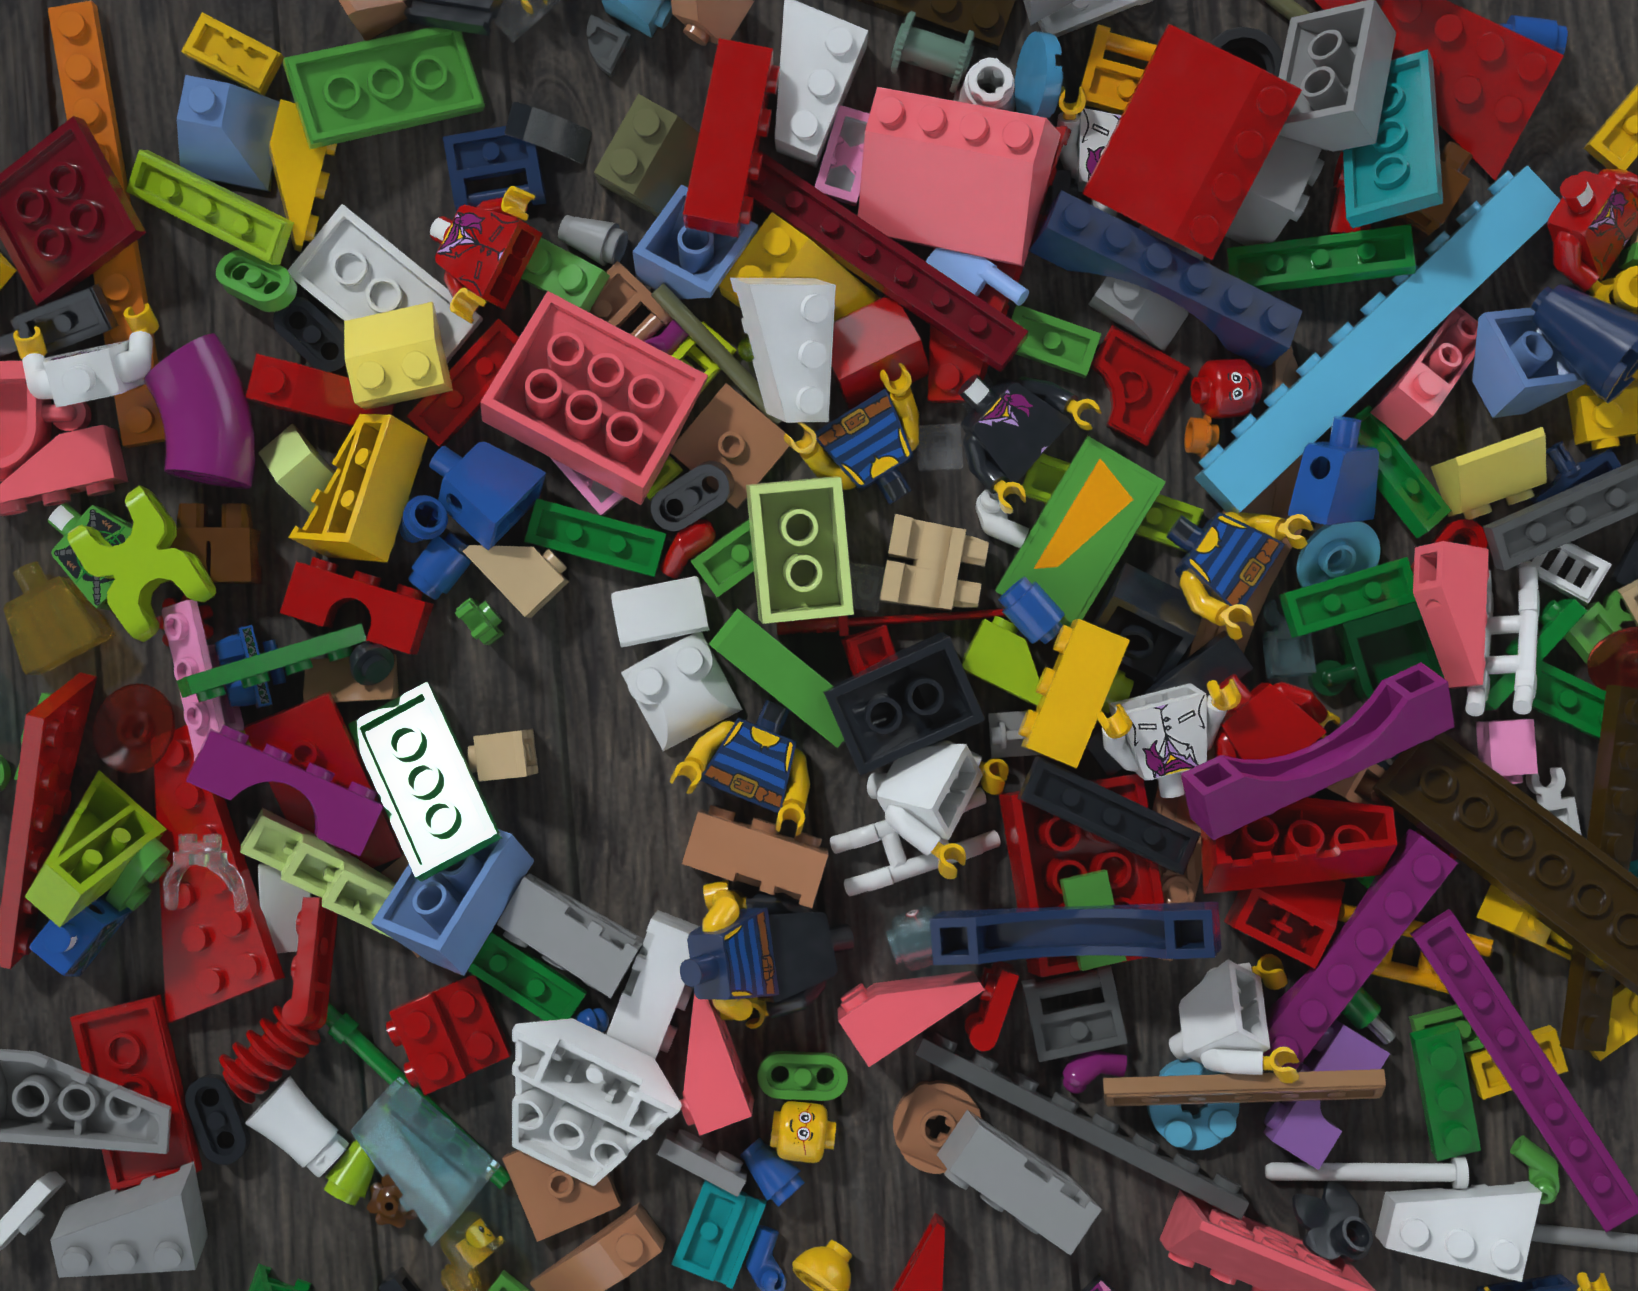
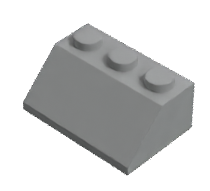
M1376 0L1361 1L1290 19L1279 78L1297 86L1302 91L1279 135L1332 152L1376 144L1396 37L1394 28Z

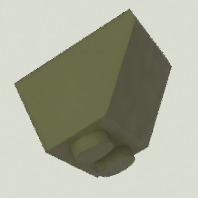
M638 94L594 171L599 185L658 217L682 184L687 188L689 186L699 132L676 114Z

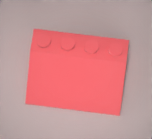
M877 87L865 129L858 217L891 239L965 253L1024 267L1061 133L1045 117Z
M547 291L481 400V416L484 423L642 505L661 472L708 375Z
M1183 1190L1178 1192L1160 1237L1163 1246L1169 1251L1168 1257L1173 1261L1193 1268L1195 1262L1211 1268L1210 1275L1230 1285H1235L1236 1281L1240 1280L1252 1285L1251 1291H1376L1349 1261L1342 1259L1340 1256L1331 1261L1312 1254L1305 1247L1302 1239L1246 1216L1239 1219Z

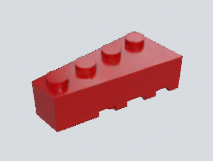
M721 38L718 40L683 210L685 228L738 238L741 224H750L754 197L748 196L751 180L758 181L760 176L763 153H758L761 136L767 137L772 110L767 108L771 93L776 94L780 76V66L773 65V48Z
M1305 797L1275 811L1271 815L1264 816L1236 829L1231 834L1224 835L1215 840H1212L1200 828L1204 894L1381 875L1397 847L1393 807Z

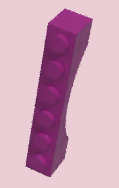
M1421 662L1382 680L1371 697L1348 721L1330 735L1309 747L1284 756L1262 760L1238 759L1220 755L1181 773L1190 818L1212 840H1215L1453 728L1454 720L1448 681Z
M1409 828L1398 842L1382 874L1375 876L1349 920L1324 951L1316 969L1310 967L1266 1011L1270 1049L1263 1052V1056H1270L1279 1047H1288L1295 1052L1299 1063H1286L1282 1067H1292L1294 1069L1299 1067L1458 864L1455 860L1422 835Z

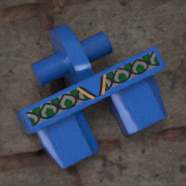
M252 625L238 628L237 634L230 635L214 643L220 666L260 654ZM276 639L262 642L265 653L278 649ZM283 668L270 671L273 686L286 683ZM241 681L225 685L230 707H243L255 704L256 709L272 704L267 682L243 689Z

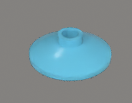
M1363 521L1324 525L1307 540L1308 544L1301 550L1296 566L1297 578L1303 588L1377 566L1381 550L1377 534Z

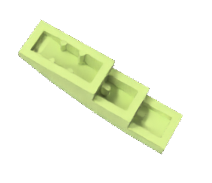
M262 808L241 844L240 853L282 871L281 880L321 897L322 907L386 935L375 928L371 922L396 883L346 851L335 848L330 843L318 839L312 832Z

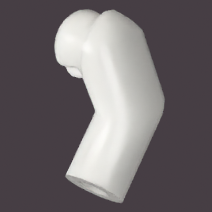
M985 489L976 501V512L982 530L991 537L1020 548L1026 539L1029 528L1008 520L1007 513L1003 512L999 506L998 493L991 494L988 489Z

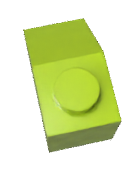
M995 616L992 622L986 619L982 620L961 661L964 671L1037 707L1042 694L1036 692L1039 677L1026 639L1016 635L1018 631L1016 626L1001 617Z

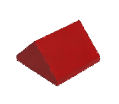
M886 295L834 321L831 372L849 411L880 391L887 390L880 378V372L883 369L887 373L889 381H896L900 378L902 371L899 363L904 364L911 375V383L929 375L928 361L918 333L903 307Z

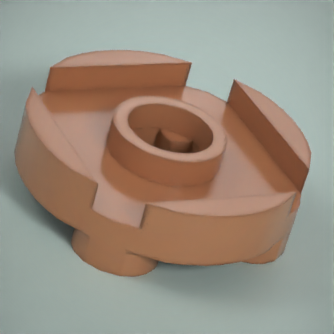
M943 1080L922 1081L905 1093L899 1101L893 1116L895 1141L906 1161L915 1168L932 1174L945 1173L947 1168L939 1159L937 1153L967 1110L981 1118L978 1105L965 1089ZM938 1115H942L945 1117V1124L950 1127V1131L948 1134L940 1132L937 1138H932L929 1136L930 1128L925 1124L929 1118L936 1119Z

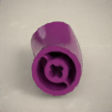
M207 334L171 353L152 368L144 378V383L159 409L166 440L164 472L182 479L208 485L249 489L252 487L255 462L254 431L247 398H245L246 393L243 383L229 353L217 334Z

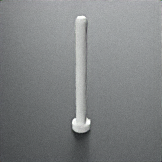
M1464 1156L1452 1157L1450 1163H1323L1319 1170L1308 1163L1271 1162L1265 1165V1177L1271 1181L1451 1182L1454 1189H1467L1469 1184V1168L1467 1159Z

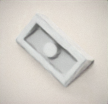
M696 576L611 594L621 648L709 630L704 595L700 579Z
M260 863L258 865L259 902L276 952H296L299 937L296 931V918L302 910L303 897H312V893L281 880L282 871Z

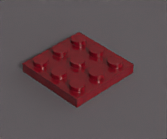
M72 116L0 173V239L36 306H41L61 298L146 233L86 121L82 118Z

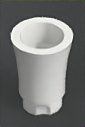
M997 58L980 60L967 72L965 80L959 85L957 92H955L953 101L1014 112L1015 98L1013 92L1015 85L1011 69ZM982 88H990L994 93H986Z
M291 1076L285 1079L245 1122L246 1125L264 1135L284 1150L300 1166L305 1167L307 1165V1168L316 1177L323 1175L349 1145L342 1136L337 1134L338 1129L304 1095Z

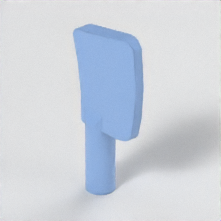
M936 248L926 260L928 264L976 296L979 295L986 284L996 289L1018 306L1023 304L1029 295L1028 289L1003 273L995 264L984 257Z

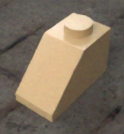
M469 545L463 550L464 554L527 618H532L569 583L562 574L567 567L550 549L542 553L535 547L493 546L490 550H487L482 545Z
M533 729L473 736L474 745L468 746L469 767L472 773L478 772L479 781L526 777L538 773Z

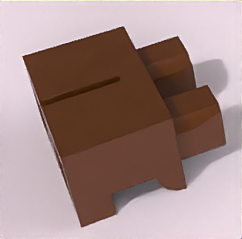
M1449 141L1440 153L1443 203L1381 220V222L1389 227L1411 224L1413 242L1416 244L1422 242L1443 225L1469 183L1470 178L1462 173L1473 157L1472 154Z
M199 503L179 504L177 536L170 548L187 550L195 554L214 584H262V566H258V543L261 531L253 529L250 505L242 503L222 504L221 528L208 527V505Z

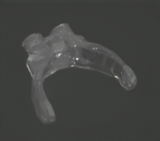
M197 834L178 835L179 851L173 852V866L168 870L163 881L165 907L168 910H175L177 908L180 880L185 871L195 864L207 867L225 882L229 890L233 892L234 908L236 911L243 912L246 910L248 898L244 881L237 869L228 862L227 851H222V835H203V841H197Z

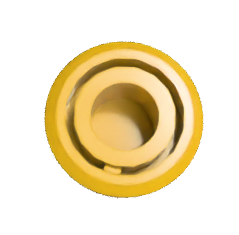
M830 1240L827 1246L813 1247L801 1253L792 1262L793 1272L813 1291H849L851 1272L848 1262L852 1254L841 1244Z

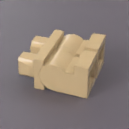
M895 514L888 555L889 557L912 560L913 565L887 560L880 601L950 612L952 607L977 608L982 584L958 580L957 578L960 563L985 567L989 542L965 535L966 529L925 522Z

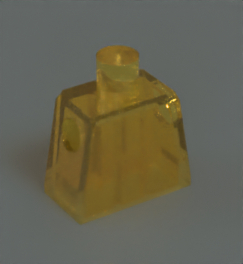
M38 561L26 564L13 572L23 595L7 602L3 610L25 675H42L116 636L104 617L89 602L70 577L58 576L48 581Z

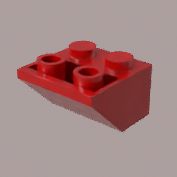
M1338 879L1239 890L1224 922L1316 969L1336 929L1346 883Z

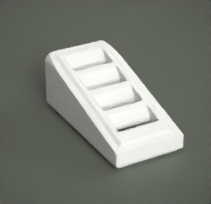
M1569 542L1555 548L1560 552L1548 571L1540 567L1548 552L1535 557L1532 562L1528 560L1516 566L1518 568L1537 567L1538 580L1570 599L1575 598L1586 607L1612 564ZM1569 556L1576 561L1566 578L1562 579L1557 576V573ZM1586 566L1591 569V572L1582 587L1579 588L1573 585V582L1582 567Z

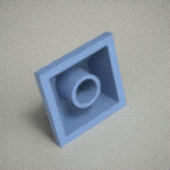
M185 75L177 115L180 166L209 181L270 192L274 169L269 153V145L280 102L230 83Z
M681 184L633 250L636 279L655 290L664 283L679 299L711 298L758 231V224L750 221L749 225L741 224L738 238L685 228L683 210L688 188Z
M1531 307L1485 312L1478 318L1472 382L1492 418L1525 414L1585 384L1584 380L1534 324L1532 318L1535 311Z

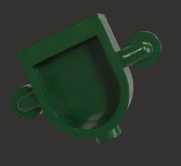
M1416 601L1333 626L1344 665L1333 660L1319 661L1311 667L1308 673L1309 686L1315 693L1322 696H1334L1342 692L1347 682H1350L1353 692L1363 705L1371 697L1382 680L1421 662L1445 679Z

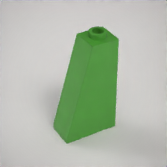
M737 608L709 645L838 748L844 741V738L823 691L833 686Z

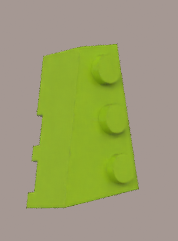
M99 770L76 806L25 898L58 927H61L112 888L127 864L139 850L154 838L160 840L167 829Z

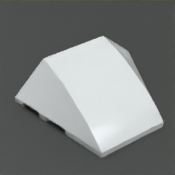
M573 1018L515 1024L512 1029V1041L516 1042L515 1061L512 1064V1075L515 1076V1097L512 1101V1147L591 1186L596 1185L620 1164L635 1146L643 1139L647 1140L652 1136L659 1125L667 1118L671 1119L682 1107L681 1102L655 1058Z

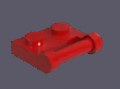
M998 961L993 962L991 969L984 967L979 980L985 990L980 993L979 999L981 1000L978 1009L970 1012L964 1019V1028L969 1035L970 1042L979 1051L991 1050L997 1043L1019 979L1018 973L1011 964Z

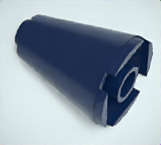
M1563 284L1558 285L1554 289L1548 286L1537 296L1531 306V309L1535 311L1532 318L1534 324L1596 396L1607 403L1612 402L1635 380L1632 375L1638 370V315Z

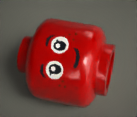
M1242 359L1207 361L1201 366L1198 376L1194 377L1191 382L1193 402L1199 404L1201 411L1205 415L1215 419L1247 415L1251 412L1254 405L1259 403L1262 394V382L1258 371L1253 369L1246 360Z

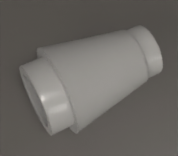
M566 215L560 224L558 239L600 265L605 266L608 263L614 265L617 260L621 261L627 247L628 233L620 229L618 223Z

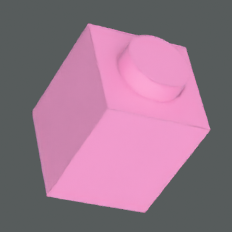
M1534 719L1476 722L1478 759L1512 784L1523 783L1524 774H1538Z

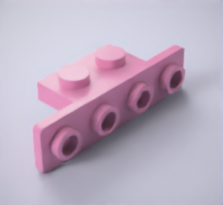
M185 600L164 607L162 609L164 631L169 642L176 680L178 681L186 676L219 667L215 646H207L197 601ZM227 693L200 703L196 694L186 698L181 696L184 719L188 726L194 752V761L210 728L220 732L222 726L226 725L238 731L244 730L240 707H230Z

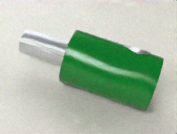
M1361 986L1342 1010L1341 1014L1358 1030L1367 1026L1384 1044L1390 1043L1396 1036V1033L1378 1016L1382 1006Z

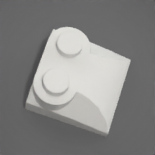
M702 632L694 633L621 672L631 695L635 698L663 751L743 710Z

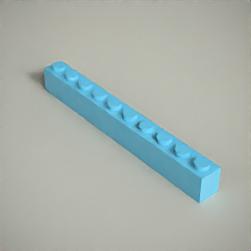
M1528 165L1514 176L1509 170L1500 176L1487 189L1493 195L1482 206L1477 200L1474 201L1455 219L1461 225L1455 232L1449 236L1443 231L1424 248V251L1429 256L1419 266L1416 265L1415 274L1395 276L1392 281L1397 286L1386 297L1379 291L1360 309L1365 315L1363 319L1354 327L1349 322H1346L1328 339L1333 347L1327 353L1320 357L1315 352L1295 370L1301 377L1290 388L1282 383L1263 401L1268 408L1257 419L1250 413L1231 431L1236 437L1235 440L1225 449L1217 444L1198 462L1204 469L1194 479L1226 512L1238 514L1245 509L1303 454L1304 448L1308 443L1315 442L1332 426L1333 417H1342L1548 221L1560 199Z

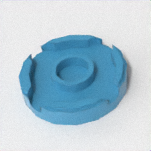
M1034 31L1028 35L1022 46L1015 75L1014 96L1018 113L1050 118L1056 110L1061 93L1063 72L1062 66H1055V55H1061L1062 49L1056 36L1051 33Z

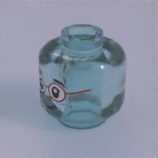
M923 906L896 915L893 918L892 929L887 930L886 935L897 965L904 963L905 967L911 971L933 965L930 918L937 915V913L931 906Z

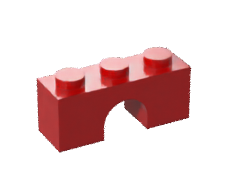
M312 557L310 565L296 561L280 610L281 614L322 627L333 628L339 609L349 601L359 600L366 605L371 615V626L366 641L381 644L382 646L407 654H418L433 607L432 603L422 600L424 594L422 591L398 584L394 592L379 587L381 578L355 570L353 578L337 574L338 564Z

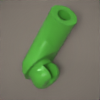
M1522 1135L1513 1143L1510 1153L1528 1166L1529 1182L1542 1191L1540 1204H1550L1555 1201L1560 1190L1558 1163L1554 1157Z

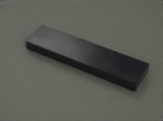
M1224 630L1138 696L1191 683L1205 692L1206 697L1210 695L1207 689L1209 681L1216 680L1219 685L1232 674H1236L1240 679L1251 671L1253 667L1234 639H1231ZM1100 724L1092 731L1086 749L1102 771L1110 778L1123 767L1104 749L1102 726Z
M1035 757L1017 799L1179 875H1184L1201 836V833L1041 757Z

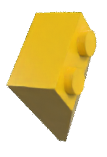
M773 212L768 216L719 285L721 295L741 308L737 292L733 291L730 278H816L836 285L834 321L880 299L878 295L811 239Z

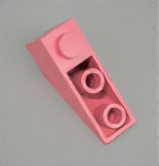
M1457 306L1438 325L1392 381L1370 413L1404 441L1434 416L1475 357L1478 321L1461 307Z
M98 425L57 435L0 483V516L24 513L28 511L26 504L43 501L44 506L68 503L71 501V494L87 491L88 496H100L115 492V484L128 482L117 430L106 425Z
M1441 541L1415 547L1413 594L1444 678L1448 681L1449 688L1456 689L1483 685L1486 666L1484 653L1485 628L1487 624L1486 603L1487 582L1489 579V549Z

